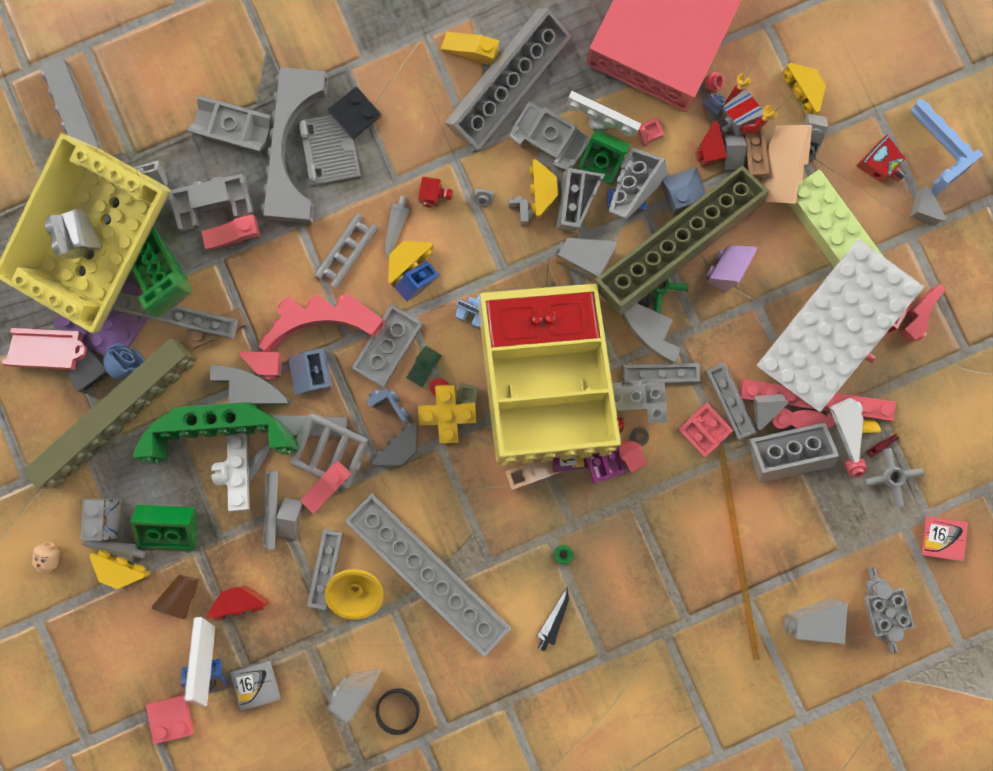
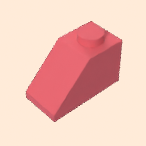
M240 351L239 355L258 375L264 376V380H276V377L282 376L281 353Z

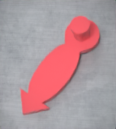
M783 408L771 420L772 424L779 429L786 428L789 425L802 428L820 423H826L829 429L835 425L834 419L828 411L825 416L823 413L813 410H799L792 413L787 408Z

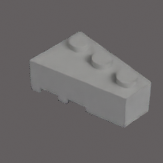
M567 168L562 177L556 229L575 232L580 227L605 174Z

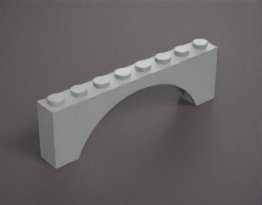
M280 67V73L276 76L278 91L274 94L276 108L272 112L274 126L270 130L272 144L268 148V158H270L269 165L266 166V177L268 179L267 184H264V195L266 197L265 202L262 203L261 211L268 220L312 224L314 204L298 192L292 184L285 163V146L289 131L300 113L313 102L326 97L328 77L325 71Z

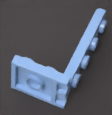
M920 98L911 109V113L957 160L952 168L945 170L932 183L934 187L931 191L936 196L968 171L983 154L978 149L973 152L971 147L958 137L957 132L951 129L944 119L932 110L930 104Z

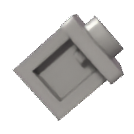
M517 196L513 197L512 200H508L509 208H520L521 226H528V220H532V209L528 208L527 199Z

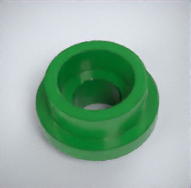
M560 545L554 551V558L559 564L566 565L572 561L573 551L567 545ZM562 551L567 552V556L565 558L560 557V553Z

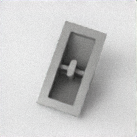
M723 133L722 138L727 158L723 162V171H735L741 166L744 167L747 144L743 135Z
M928 185L917 192L910 217L936 225L944 221L946 217Z
M783 394L754 396L755 423L758 429L762 430L788 404Z
M284 498L276 517V536L296 539L303 508L300 500Z

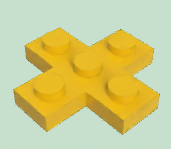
M455 385L435 386L437 404L418 406L419 426L438 425L439 444L459 443L458 424L477 423L476 403H457Z

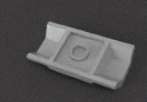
M198 95V111L194 123L188 127V132L261 152L266 147L271 130V115Z

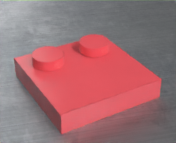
M185 695L146 705L154 744L194 734L188 701L185 700Z

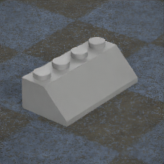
M826 423L750 439L753 466L760 483L835 467L839 458Z
M374 669L352 673L349 678L344 677L328 699L331 704L327 709L348 723L372 689L381 670Z

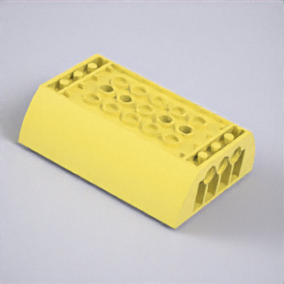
M61 133L1 256L0 280L91 333L100 332L170 193V189L103 150ZM115 198H118L120 202L117 208H114L112 204ZM75 209L84 210L103 249L93 250L94 257L92 259H89L87 256L89 250H84V257L69 259L58 257L52 248V237L45 227L46 218L52 215L64 214ZM106 215H109L111 217V222L109 225H106L104 223V218ZM81 266H84L86 269L84 276H81L79 273Z

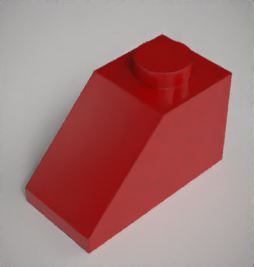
M714 121L695 152L697 162H700L701 167L722 163L727 158L718 121Z

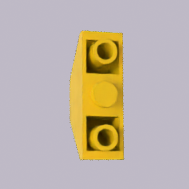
M793 63L787 64L782 71L784 80L792 87L793 94L802 103L804 112L817 115L821 109L826 89L825 82L817 69Z
M533 159L532 166H529V178L533 177V184H530V195L534 196L535 203H531L532 215L535 214L536 220H540L557 201V177L537 159Z
M403 241L389 254V283L392 286L397 285L404 274L418 267V263L421 260L428 259L433 254V244L431 242Z
M99 549V551L91 552L89 555L98 581L115 589L150 576L151 573L145 570L146 567L139 564L127 563L128 560L122 557H112L110 552Z

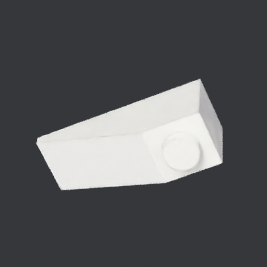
M848 398L829 406V409L849 458L857 463L860 458L863 416L861 413L863 408L859 401L856 402L854 399Z

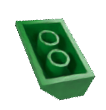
M136 506L130 520V525L137 548L195 551L198 526L195 507Z

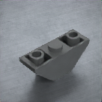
M408 422L401 429L402 433L398 437L393 436L387 442L389 446L384 451L380 449L373 456L375 459L372 463L374 465H404L417 453V423L413 422L411 424Z

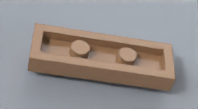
M763 126L755 134H744L747 144L748 171L755 178L769 177Z
M239 308L220 315L238 320L236 330L247 326ZM193 329L186 330L194 349L222 337Z

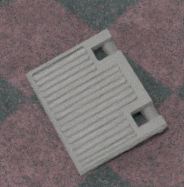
M331 115L299 121L311 186L361 177L354 139L346 133ZM313 126L314 134L309 135L307 127ZM321 169L323 177L317 178L315 170Z

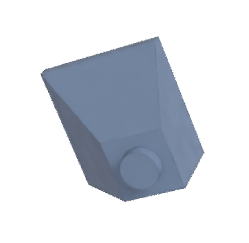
M696 167L667 176L661 182L672 214L684 211L706 194Z

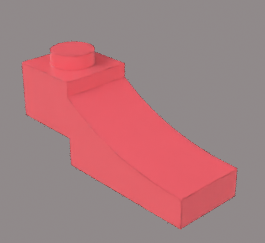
M254 215L235 218L224 225L201 231L207 251L242 243L246 239L260 236L257 219Z
M941 284L932 287L907 312L911 319L898 332L908 342L915 340L918 342L926 336L925 331L929 328L927 323L931 310L946 290Z
M336 461L300 502L314 514L352 473L339 461Z

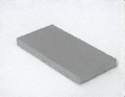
M393 304L389 306L382 318L386 322L385 326L375 338L372 336L369 338L351 367L382 388H385L424 323Z

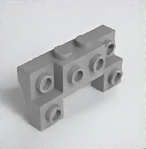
M243 174L225 178L214 177L208 182H194L191 186L170 190L169 193L177 227L181 232L200 228L197 213L225 206H232L235 218L255 215L252 198L249 195L246 178Z
M641 380L629 381V384L612 382L616 411L647 409L648 424L668 423L665 381L641 383Z

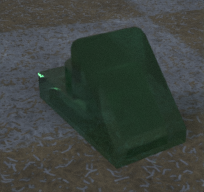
M425 346L416 357V362L406 378L423 388L442 355Z

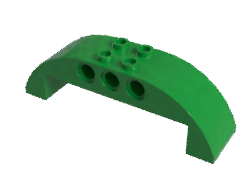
M110 219L108 222H106L105 224H106V225H109L110 222H111V219ZM152 227L132 270L144 292L139 297L144 310L152 316L160 318L192 294L193 289L176 257L157 230Z

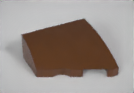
M181 574L178 575L152 605V609L177 618H187L190 602L194 598L199 579Z

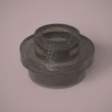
M638 427L631 431L629 438L630 441L644 446L649 440V434L644 428ZM638 433L642 435V440L640 441L636 439V434Z

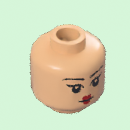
M44 542L42 545L35 547L32 556V566L41 573L51 572L59 565L60 549L51 542Z

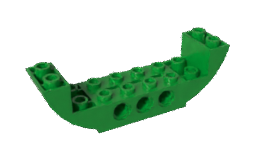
M243 402L171 408V412L160 417L144 432L136 446L133 458L141 459V462H149V464H159L161 460H168V439L176 440L179 439V436L198 438V435L216 437L217 433L224 434L225 436L236 435V432H243V434H255V431L269 433V448L276 450V453H281V455H291L293 451H299V447L290 430L280 420L261 411L260 407L252 403Z

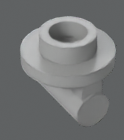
M475 188L474 202L482 207L489 206L493 201L494 191Z

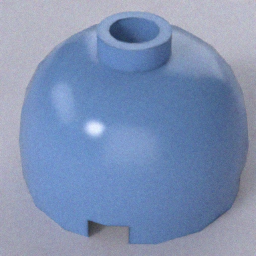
M116 343L110 346L104 356V368L113 379L123 381L145 359L136 349L132 348L130 350L125 348L127 345Z

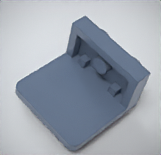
M385 388L382 391L377 389L369 394L370 398L366 401L370 407L376 408L389 400L403 424L409 422L408 418L410 415L405 407H400L398 404L400 399L395 391Z

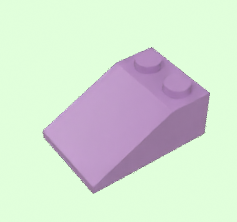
M728 245L724 250L720 249L715 257L718 261L715 266L711 265L706 273L708 276L706 282L726 293L740 282L758 248Z

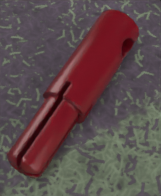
M894 434L886 440L879 442L866 451L867 455L870 458L874 457L897 441L899 437H896L897 434Z

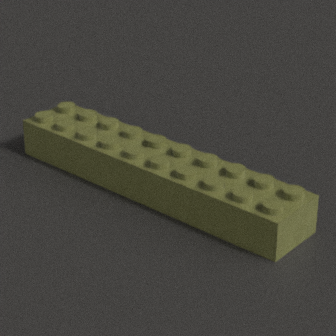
M739 167L596 278L595 284H597L598 293L621 316L764 204L769 190L745 167Z
M170 338L22 472L37 489L59 488L65 483L64 479L69 475L75 474L80 469L79 466L83 462H88L94 457L93 453L104 448L112 436L118 435L126 423L134 421L137 418V413L147 409L155 397H160L164 394L165 388L168 385L176 383L180 379L179 375L184 371L190 370L195 365L194 362L197 358L182 342Z

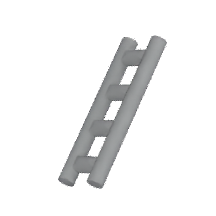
M358 213L315 274L319 279L325 275L333 280L330 286L334 289L339 287L379 228L373 223L370 228L361 223L360 221L363 217ZM355 229L365 234L359 243L350 238ZM345 244L354 249L348 259L339 253ZM334 259L344 265L338 274L328 269Z

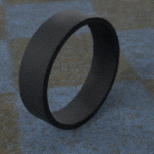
M401 688L392 689L380 698L376 706V720L385 732L392 735H402L409 732L415 726L420 708L416 697L411 692ZM394 693L408 696L416 707V719L409 727L401 730L391 729L386 726L379 714L381 701L386 696Z

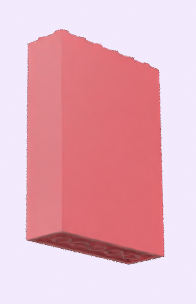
M613 0L589 48L586 65L687 112L742 0Z

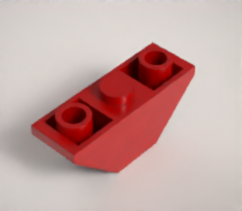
M246 585L226 589L219 594L206 614V618H213L214 621L225 619V615L233 614V617L243 615L245 610L251 609L252 612L264 610L263 606H266L269 602L268 599Z

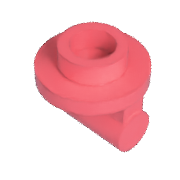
M859 459L857 463L852 460L843 462L844 468L850 477H862L867 471L864 459Z

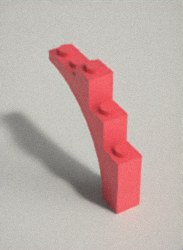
M348 293L338 299L336 307L317 294L316 297L309 300L306 309L290 297H287L279 303L276 311L282 315L281 318L276 319L271 331L261 338L259 347L265 352H272L290 335L304 328L319 324L347 325L362 330L375 338L386 322Z

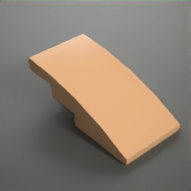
M782 125L775 127L767 152L769 177H764L761 180V184L769 190L766 202L796 203L798 184L803 182L804 165H808L812 125Z

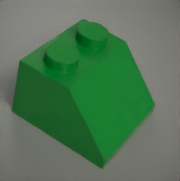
M596 128L578 169L605 174L603 181L612 185L630 147V143Z

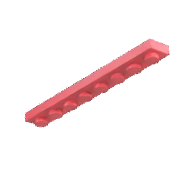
M742 380L740 390L742 399L754 401V396L783 394L788 401L786 406L816 410L783 385ZM836 393L821 410L830 412L829 406L852 398L856 402H860L863 408L861 413L863 417L894 421L896 402Z

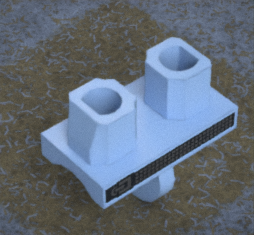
M480 295L477 299L471 297L468 299V302L473 304V306L458 300V309L455 317L465 322L470 313L475 316L471 325L481 329L478 308Z

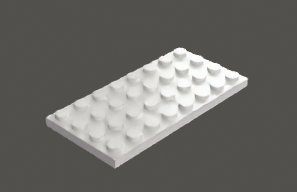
M857 239L758 362L757 367L821 412L922 291L924 286Z

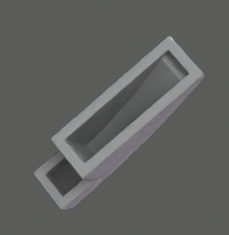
M637 303L622 314L630 331L648 350L671 364L675 363L681 348L664 341L673 319Z
M210 365V381L229 382V403L291 404V400L283 392L259 376L237 368Z

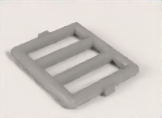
M310 414L302 433L298 434L296 442H298L299 451H294L290 464L321 478L326 472L316 467L331 431L341 434L342 437L329 468L336 461L340 462L349 439L360 443L349 467V471L352 474L340 486L343 489H348L356 471L362 465L361 459L369 440L318 415ZM314 423L325 428L311 462L307 464L299 459Z

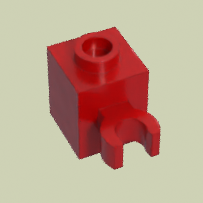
M422 176L418 200L422 206L433 208V206H438L439 198L452 200L453 190L442 189L441 179Z

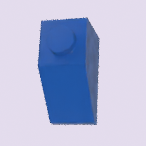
M427 261L404 274L394 288L406 301H409L419 295L440 274Z

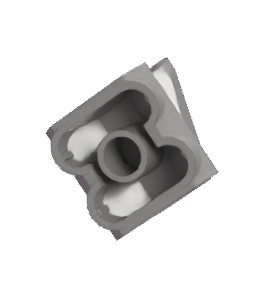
M75 209L64 214L52 215L46 218L45 227L52 237V248L58 257L77 259L84 257V250L103 249L84 210Z

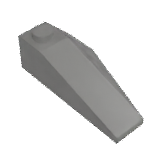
M632 147L622 161L621 173L618 176V184L613 194L609 213L626 220L659 187L667 175L665 159Z

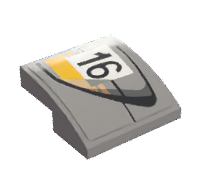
M271 660L230 672L240 710L281 699Z

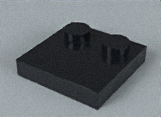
M357 86L328 108L331 116L352 139H355L381 117V113Z

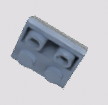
M317 349L302 352L288 358L295 395L333 388L326 350Z

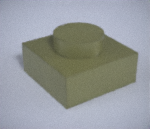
M460 383L457 402L476 403L479 386Z

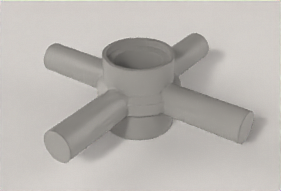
M883 449L887 469L883 471L881 476L864 479V485L867 487L882 483L892 488L896 507L904 506L900 486L908 478L923 476V469L903 471L895 467L892 449ZM893 472L896 474L895 482L891 480V474Z

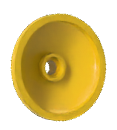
M350 569L341 571L328 581L325 588V601L328 607L335 614L346 619H364L375 614L380 609L384 599V590L380 581L372 574L363 570Z

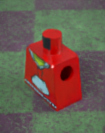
M888 135L884 136L856 165L879 182H883L891 176L898 183L906 175L899 168L900 164L905 160V156Z

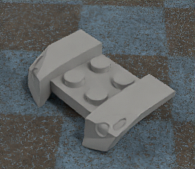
M529 101L509 133V136L520 147L525 142L554 158L553 167L565 170L567 168H574L590 141V138L579 132V129L574 124L545 107L539 108Z

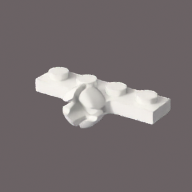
M571 91L566 103L571 110L580 111L589 117L588 122L592 130L598 128L606 131L608 128H616L624 135L634 137L641 123Z
M241 433L227 436V460L214 463L211 471H215V474H211L213 483L217 486L227 485L229 512L250 510L248 434Z

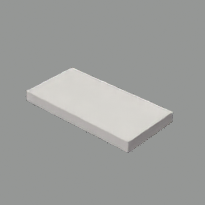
M202 617L194 619L185 700L197 706L206 707L216 626Z

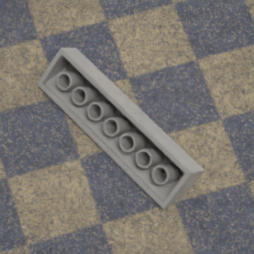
M549 8L536 10L445 121V124L456 136L479 151L572 37Z

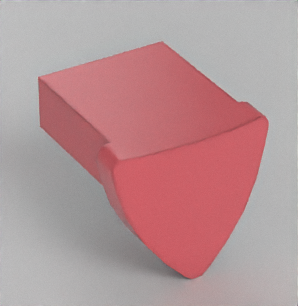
M658 118L641 124L636 133L643 147L665 135Z
M623 440L619 447V454L629 472L633 473L647 465V461L641 451V445L633 441Z

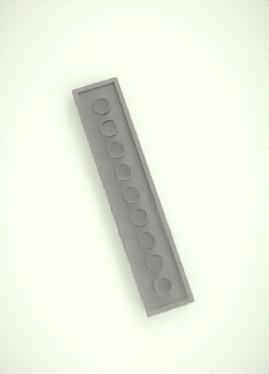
M373 493L345 520L375 552L483 657L511 630V627Z

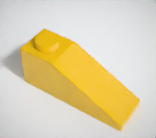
M446 32L441 51L491 66L499 53V40L483 35Z

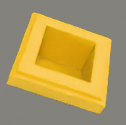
M863 419L862 434L881 432V428L874 419Z

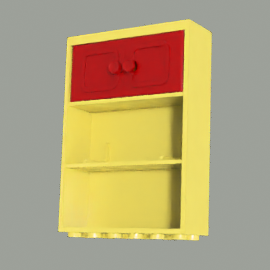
M597 284L480 293L478 303L496 463H502V466H510L518 461H521L522 464L533 463V460L541 459V462L553 461V458L561 457V460H569L573 458L572 456L580 455V458L592 457V454L597 453L600 456H608L612 454L611 452L616 451L615 449L621 445Z

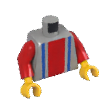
M743 73L738 75V86L733 88L722 108L723 119L718 122L721 132L731 128L734 134L738 136L741 134L757 133L766 125L768 119L773 120L777 116V113L772 111L774 109L772 106L767 105L762 109L748 90H743V87H747L751 83L748 77L743 82L746 76Z

